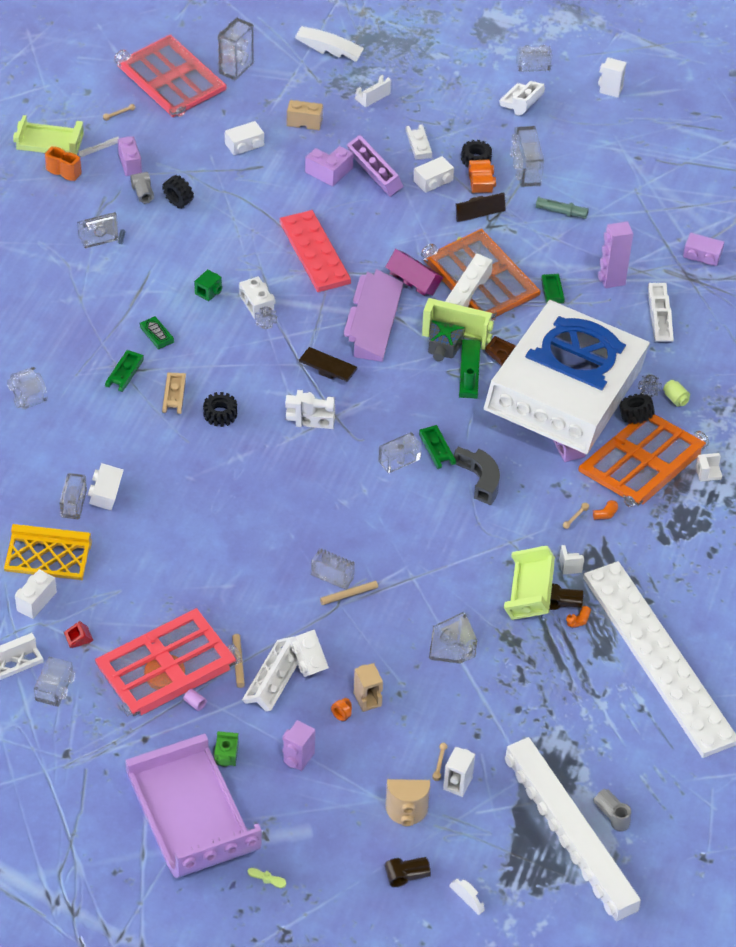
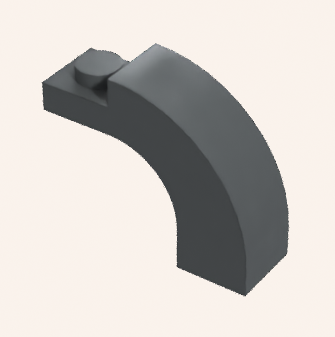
M458 446L454 454L455 465L470 470L479 477V481L475 485L474 499L492 505L497 497L500 472L497 463L489 454L481 449L473 453Z

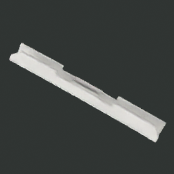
M119 136L79 151L80 157L117 144Z

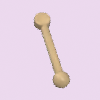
M130 104L129 107L111 114L106 113L103 115V119L109 120L112 116L128 110H134L135 105Z
M582 503L581 509L572 518L565 521L563 527L568 529L570 524L583 511L589 509V504Z
M446 743L439 745L440 755L436 772L433 773V780L435 781L441 779L440 770L444 751L447 749Z

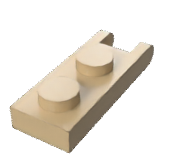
M167 372L162 413H167V408H177V414L182 413L186 373Z

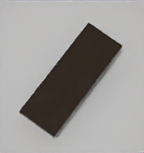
M505 193L486 197L478 196L477 198H470L469 201L455 204L456 221L461 222L506 211Z
M308 347L299 359V362L317 369L320 375H325L329 379L336 377L348 382L357 370V366L311 347Z

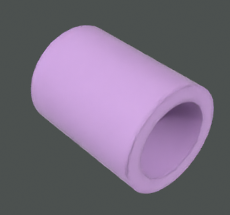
M189 689L183 698L185 702L197 711L202 710L207 703V699L194 689Z

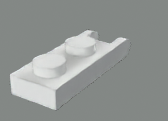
M420 124L419 129L411 130L410 126H406V133L415 160L432 158V151L423 124Z

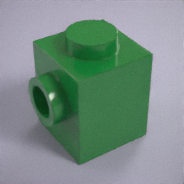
M208 269L194 281L195 294L208 302L218 295L223 288L222 277Z

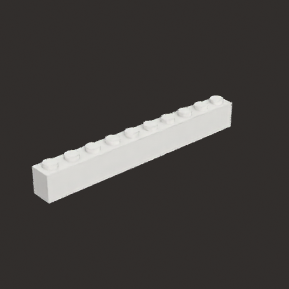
M527 737L507 746L505 756L507 765L513 768L519 783H523L529 798L533 799L537 804L539 813L546 817L550 829L556 832L562 847L567 848L572 862L581 869L583 878L590 882L595 896L602 900L608 915H612L617 922L638 912L641 899L531 739Z

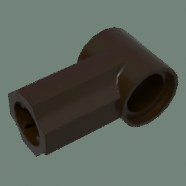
M552 583L549 610H557L561 606L582 608L583 590L562 589L560 585Z
M426 857L403 861L401 858H393L384 865L391 887H401L409 880L430 877L431 874L430 864Z

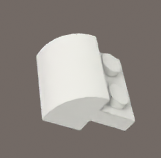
M530 81L526 85L517 83L499 100L500 106L514 109L515 115H522L544 94L545 86L534 81Z

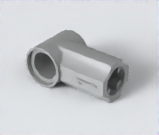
M143 172L130 175L133 190H136L139 202L144 204L150 203L154 199V194L151 188L149 173Z
M603 789L598 792L594 798V803L611 820L612 827L617 831L627 830L631 822V808L627 804L621 803L609 790Z

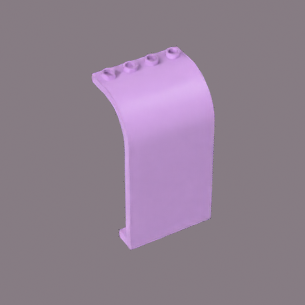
M206 734L125 760L128 777L166 864L175 878L261 848V828L257 823L254 824V829L247 831L208 747Z

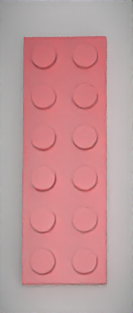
M313 210L280 218V224L317 292L351 284L349 274Z

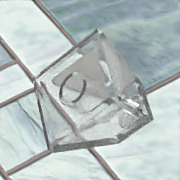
M116 212L77 222L78 235L85 249L118 240Z
M464 612L433 626L429 659L462 663L476 656L477 639Z

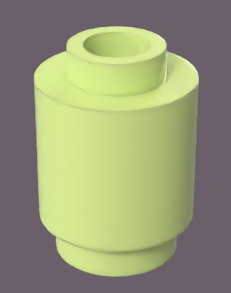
M670 380L664 385L665 395L677 407L684 406L689 402L690 393L678 381Z

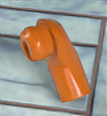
M610 500L606 503L603 510H593L594 520L612 518L618 510V503Z
M583 606L578 616L575 614L571 616L569 614L566 617L568 626L576 628L585 625L591 613L590 607Z

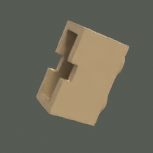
M298 100L289 101L287 126L300 128L302 125L307 126V129L320 130L323 120V104Z
M375 664L361 665L355 668L354 695L362 712L382 706L381 692H383V680Z

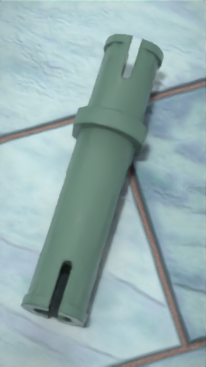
M538 197L536 201V208L567 214L568 217L572 215L586 219L589 208L575 206L574 203L566 204Z

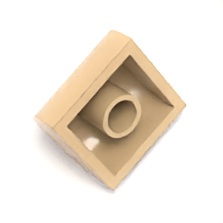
M387 779L386 812L388 816L403 826H412L422 821L428 812L430 780Z

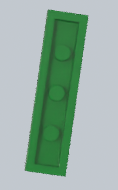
M462 339L460 398H478L481 340Z

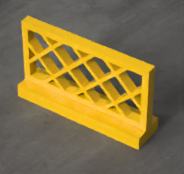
M12 524V535L4 571L34 575L40 569L53 577L83 580L89 549H91L92 545L91 533ZM15 541L24 542L26 546L17 551L14 547ZM38 543L44 544L46 548L38 553L33 548ZM56 546H63L65 551L56 555L52 549ZM76 548L84 549V553L77 558L72 553ZM30 549L34 556L25 561L21 554ZM50 552L54 558L45 563L41 556ZM69 554L73 560L64 565L60 559ZM16 557H19L23 562L18 566H10L11 561ZM36 559L42 564L37 569L29 566ZM56 561L61 565V568L57 571L50 570L48 567ZM77 563L80 567L79 573H71L68 568Z

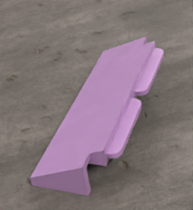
M378 269L375 270V274L367 271L366 275L360 276L353 303L357 307L350 309L344 336L349 337L350 342H355L354 357L383 362L402 293L403 282Z

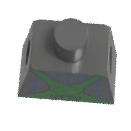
M435 320L431 321L428 353L433 354L434 360L443 361L444 357L454 358L462 345V339L465 337V327Z

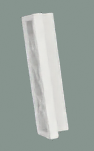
M33 633L0 645V680L44 662L36 647V639ZM32 652L36 656V658L32 660L24 659L25 655H28ZM10 661L17 663L13 668L5 667L6 663Z
M293 637L276 641L242 699L245 704L257 702L265 712L272 710L298 665L297 656L291 648L290 639Z

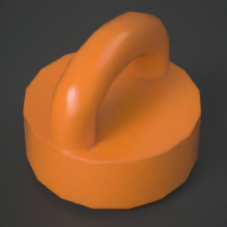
M348 698L337 700L331 706L332 713L338 720L345 721L352 714V704Z

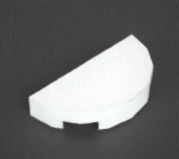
M457 878L450 883L449 887L478 915L484 912V903L479 902L476 897L478 892L466 880L459 881Z

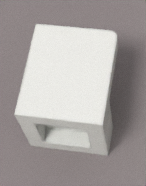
M720 453L698 455L696 471L700 482L722 479L719 467Z
M561 545L559 561L563 575L582 573L584 556L579 555V553L567 554L566 546Z

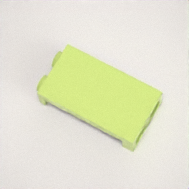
M23 115L21 121H18L17 132H14L13 141L16 142L17 150L46 153L53 146L77 155L84 136L83 121H76L74 128L28 123L27 115Z
M428 298L423 311L422 336H430L432 320L465 327L464 338L481 340V349L485 350L493 337V334L490 333L494 325V321H491L492 313Z
M548 546L512 552L511 557L515 561L511 601L505 602L504 609L511 620L548 614L555 563L553 553Z

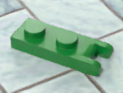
M126 350L106 380L105 387L109 388L112 383L119 385L118 391L123 392L144 361V355Z
M437 425L419 429V435L437 469H441V462L449 460L451 465L456 464V460Z

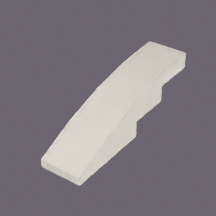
M301 26L295 36L297 40L322 54L325 50L338 58L343 54L357 62L364 49L347 39L314 28Z
M649 283V306L655 342H673L672 313L669 295H667V283Z

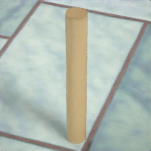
M375 580L321 597V604L326 605L378 588V583Z
M234 634L232 640L234 657L236 659V685L238 688H242L245 686L241 638L239 634Z

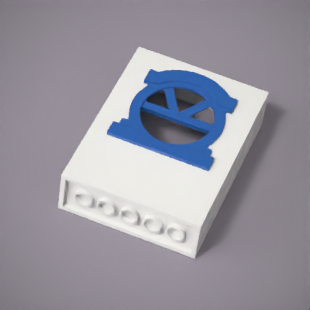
M549 300L491 380L484 410L584 454H588L640 373L650 342ZM555 337H559V338H561V339H563V340H566V341L572 343V345H571V344H568V343H566V342H564V341H561V340H559V339H557V338H555ZM551 345L598 364L600 367L592 370L570 368L554 357ZM589 352H594V353H596V354H598V355H601V356H603V357H606L607 359H603V358H601V357H599V356H596V355H594V354H592V353H589Z

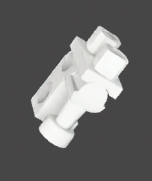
M297 390L296 396L286 395V420L296 421V427H302L303 425L306 427L334 429L335 397H327V400L315 399L311 392L303 393V390Z

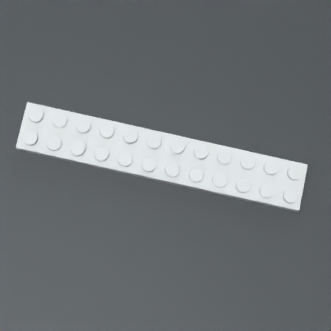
M617 561L584 573L583 579L701 757L705 758L736 746V733L620 562Z

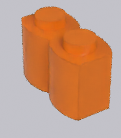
M53 146L45 153L46 170L50 173L61 175L63 178L75 181L82 174L81 159L78 155L65 152L63 149Z
M469 160L468 170L472 193L493 192V187H496V177H493L494 165H491L490 160Z

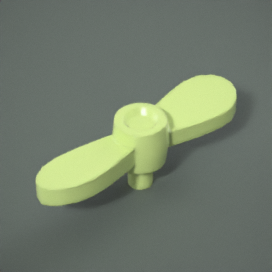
M256 868L248 869V874L251 877L262 879L266 884L271 883L277 888H284L286 886L285 879L271 876L269 871L264 873Z

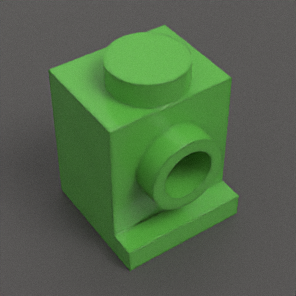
M217 731L214 753L216 764L236 766L239 746L238 733Z

